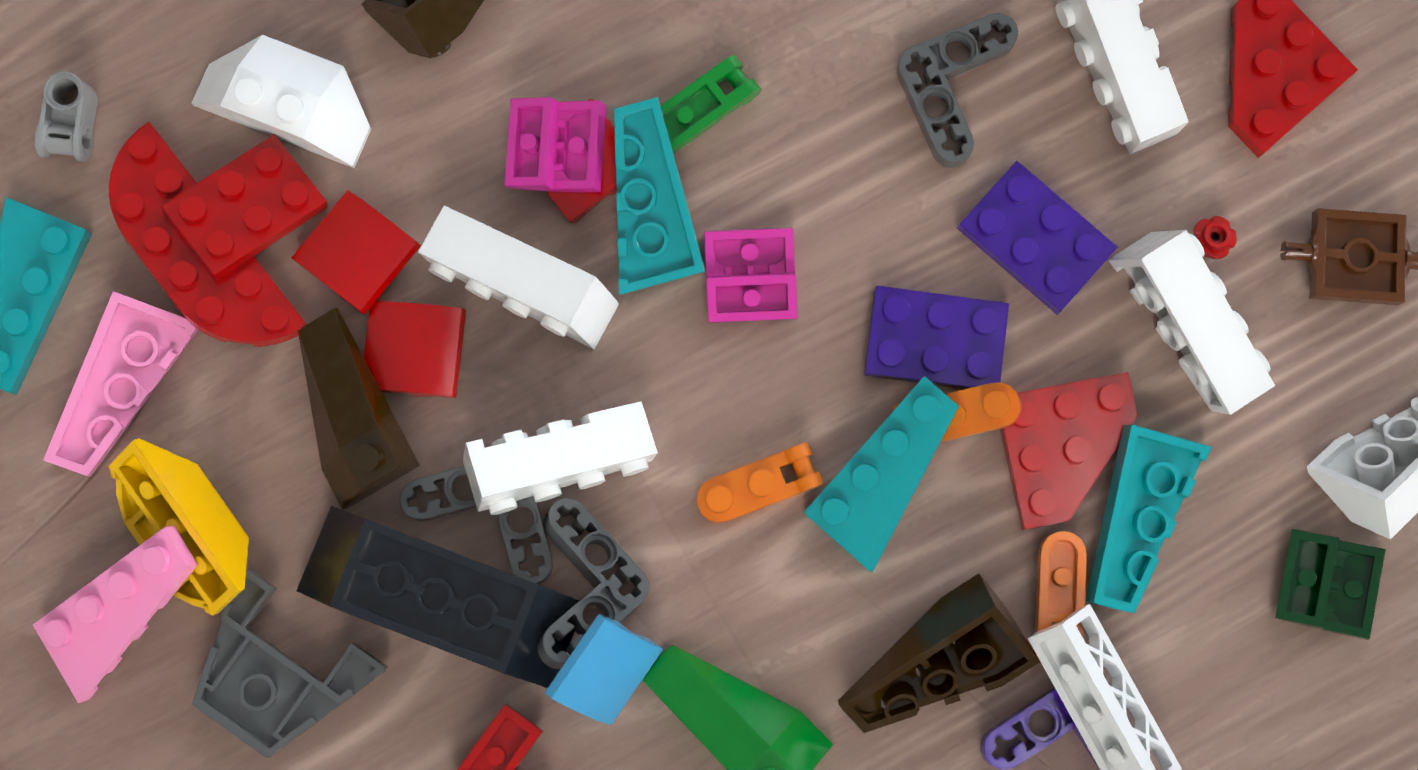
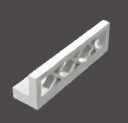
M1090 604L1079 608L1061 622L1037 631L1028 638L1100 770H1156L1150 760V750L1153 751L1161 765V770H1182ZM1080 622L1089 636V645L1085 643L1076 627ZM1103 667L1107 668L1112 677V686L1108 684L1103 675ZM1126 708L1131 711L1135 719V728L1131 726L1127 718Z

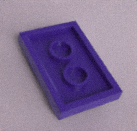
M1018 161L1009 168L957 227L961 233L1056 315L1065 308L1118 248V246Z
M876 285L864 376L916 383L926 376L935 385L960 389L1000 382L1009 303Z

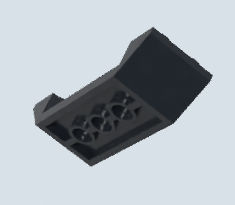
M334 506L330 507L296 590L342 612L545 688L550 686L561 669L551 668L542 661L538 653L539 640L554 622L580 601ZM574 628L562 640L558 641L554 638L553 652L558 654L561 651H565L567 653L566 649L571 644L575 634Z

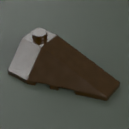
M365 0L361 5L408 53L431 59L444 54L450 49L451 42L464 32L484 0Z
M978 573L941 597L838 700L840 708L863 733L916 716L920 707L944 700L946 705L961 701L959 697L961 693L982 686L985 687L986 691L1002 687L1040 663V660L1003 602Z

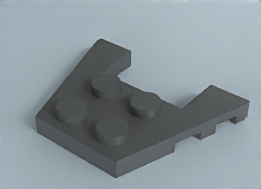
M246 567L245 589L223 608L220 620H222L214 646L210 648L192 705L261 755L270 758L382 675L388 666L357 644L351 643L326 680L322 681L250 629L251 624L277 588Z

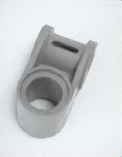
M67 71L57 72L48 78L43 88L40 120L35 132V148L40 157L49 158L52 154L74 156L77 161L87 162L93 150V130L98 96L93 88L75 74ZM78 88L77 98L72 103L64 105L66 94L70 90Z

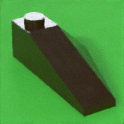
M333 308L298 330L321 468L342 510H345L420 465L339 309Z

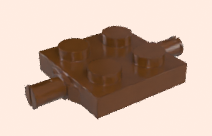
M1317 208L1312 212L1311 238L1308 244L1283 241L1280 250L1284 251L1280 254L1281 260L1307 261L1310 271L1309 299L1400 305L1405 302V280L1410 269L1418 270V252H1411L1406 237L1407 215Z

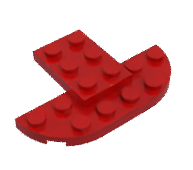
M147 122L132 134L119 151L111 170L109 180L110 207L121 235L180 313L198 330L225 343L230 341L262 347L279 344L298 337V330L307 324L254 256L327 209L328 206L326 199L278 138L273 134L196 183L150 122Z

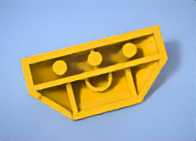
M140 438L133 440L109 465L111 477L116 479V496L123 522L139 546L162 528L176 527L198 566L174 596L193 606L203 608L206 613L213 616L219 613L245 589L249 537L198 464Z

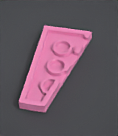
M113 291L43 460L91 477L192 340L198 329L184 317Z
M175 526L162 528L33 624L78 703L90 700L98 690L97 685L102 678L115 669L123 659L121 655L131 642L139 639L148 628L147 622L158 609L164 608L198 566Z

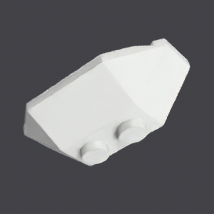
M265 35L255 38L210 63L191 102L195 107L269 136L274 134L282 141L351 168H355L371 131L369 122L344 66Z

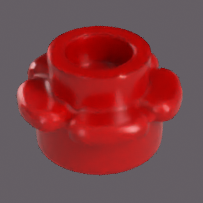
M1213 216L1209 220L1203 218L1195 225L1193 230L1194 236L1199 240L1204 249V256L1208 258L1221 259L1227 256L1229 249L1235 247L1237 242L1236 231L1231 229L1229 221L1221 216ZM1212 233L1218 235L1219 238L1217 241L1212 240Z

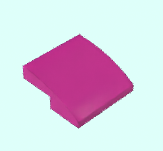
M552 97L510 99L504 186L512 189L550 192H601L606 104L600 100L558 102Z
M793 227L704 231L708 323L798 319Z

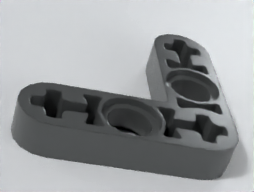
M991 14L908 48L900 57L897 67L898 79L933 157L944 167H960L966 163L974 147L972 133L947 79L1001 58L1011 51L1018 38V28L1014 20L1006 14ZM991 27H994L997 32H1006L1003 44H999L997 39L989 40L983 43L980 49L982 54L979 53L977 42L989 36ZM957 41L966 45L969 50L968 59L963 62H954L949 59L945 51L949 43ZM913 59L919 65L927 64L923 77L928 87L920 93L915 91L920 90L922 85L919 74L916 71L908 72L911 60ZM934 81L937 83V85L929 86ZM932 96L943 99L947 105L946 114L937 118L929 116L923 108L924 100ZM951 120L955 123L951 124L948 129L952 141H961L963 143L957 156H955L952 150H943L947 136L942 127ZM941 128L937 133L933 131V129Z
M465 466L418 478L407 483L400 494V505L403 512L413 519L428 521L476 508L474 498L469 501H461L455 497L453 492L455 481L467 475ZM444 481V493L451 503L450 506L443 508V500L441 498L429 501L427 503V511L421 512L417 506L410 505V500L417 497V489L422 488L427 494L441 492L437 483ZM531 496L529 499L516 501L518 507L528 508L533 514L534 522L528 531L517 533L510 528L508 517L513 510L497 515L514 576L540 584L551 575L553 558L539 504L535 502L534 496ZM539 534L540 543H531L533 554L539 558L543 557L545 564L538 567L539 575L532 577L529 571H521L520 563L526 561L524 546L514 550L513 541L529 540Z
M561 498L554 502L545 515L544 529L549 538L590 582L594 589L554 622L540 638L538 644L539 656L547 666L554 669H561L589 629L590 626L585 623L582 615L585 607H599L604 612L605 617L620 623L644 601L650 588L649 581L644 572L585 506L572 498ZM570 514L574 517L575 520L571 526L566 525L562 528L557 523L560 515L565 517ZM584 530H587L589 534L576 546L573 543L578 535L580 536ZM590 544H597L603 547L607 552V563L599 566L590 563L585 556V547ZM616 563L620 568L606 580L603 575L607 574ZM629 581L632 582L635 586L632 594L628 593L623 597L618 589L622 584H626ZM574 628L579 636L567 647L568 654L565 651H561L558 654L553 652L554 638L560 641Z

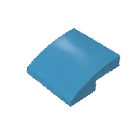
M598 614L545 694L576 712L612 725L663 648L651 639L631 632L618 621Z

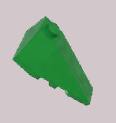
M671 645L654 662L643 678L645 684L727 770H813L834 745L800 710L674 645Z

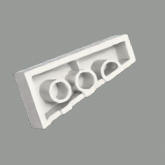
M1056 0L1057 17L1064 28L1069 27L1075 39L1074 50L1077 59L1083 67L1088 66L1094 79V94L1101 105L1107 106L1113 118L1111 126L1117 141L1121 145L1125 144L1129 154H1133L1177 135L1189 121L1169 68L1166 66L1158 67L1156 62L1159 58V42L1154 29H1149L1146 26L1143 27L1140 20L1138 4L1142 3L1143 0Z
M443 206L418 251L420 255L431 263L428 270L441 279L452 283L455 277L467 283L465 288L471 293L485 300H489L492 296L503 302L502 306L510 312L525 319L527 316H530L540 321V325L562 337L566 335L595 350L619 305L618 301L596 276L447 206Z
M1187 230L1150 232L1108 259L1116 272L1122 269L1126 270L1135 283V287L1130 290L1139 306L1144 304L1151 312L1157 315L1159 321H1157L1155 329L1162 340L1173 350H1181L1184 356L1179 359V364L1210 410L1231 415L1275 386L1268 374L1271 370L1265 356L1259 350L1254 349L1246 334H1248L1249 329L1239 313L1232 311L1225 298L1227 291L1224 283L1215 273L1210 272L1202 257L1205 253L1199 240L1193 234L1188 233Z
M642 402L589 413L580 418L582 425L574 427L571 420L564 419L551 422L536 430L537 436L528 437L527 433H522V430L505 433L501 436L502 438L492 442V446L486 448L482 439L467 442L465 444L463 463L478 512L489 509L491 515L505 513L517 508L516 501L534 496L535 502H541L561 495L560 488L578 483L579 489H586L605 482L604 475L621 470L623 477L649 469L648 462H651L658 452Z

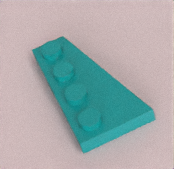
M658 97L615 108L619 295L702 273L705 272Z
M7 197L5 198L0 222V389L17 395L92 233Z
M926 376L918 382L804 512L871 573H873L959 408L955 401Z
M1132 424L1123 425L1085 602L1135 614L1159 562L1157 558L1159 550L1165 538L1171 537L1177 524L1174 518L1183 499L1189 498L1196 483V480L1193 478L1201 461L1207 460L1212 449L1211 446Z

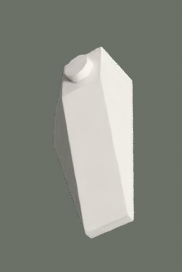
M1418 397L1412 399L1411 407L1391 418L1383 414L1372 420L1373 427L1355 437L1347 433L1335 439L1307 466L1309 475L1351 522L1388 539L1397 534L1418 513Z

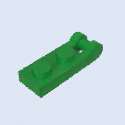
M735 55L729 56L660 105L673 154L737 108L752 101L761 92L762 89L754 79L749 80L742 72L743 65ZM728 81L734 90L725 95L718 86L722 82Z

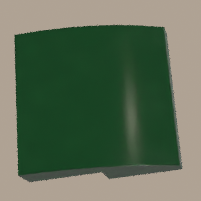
M1292 529L1275 619L1369 640L1386 549L1341 541L1338 537Z

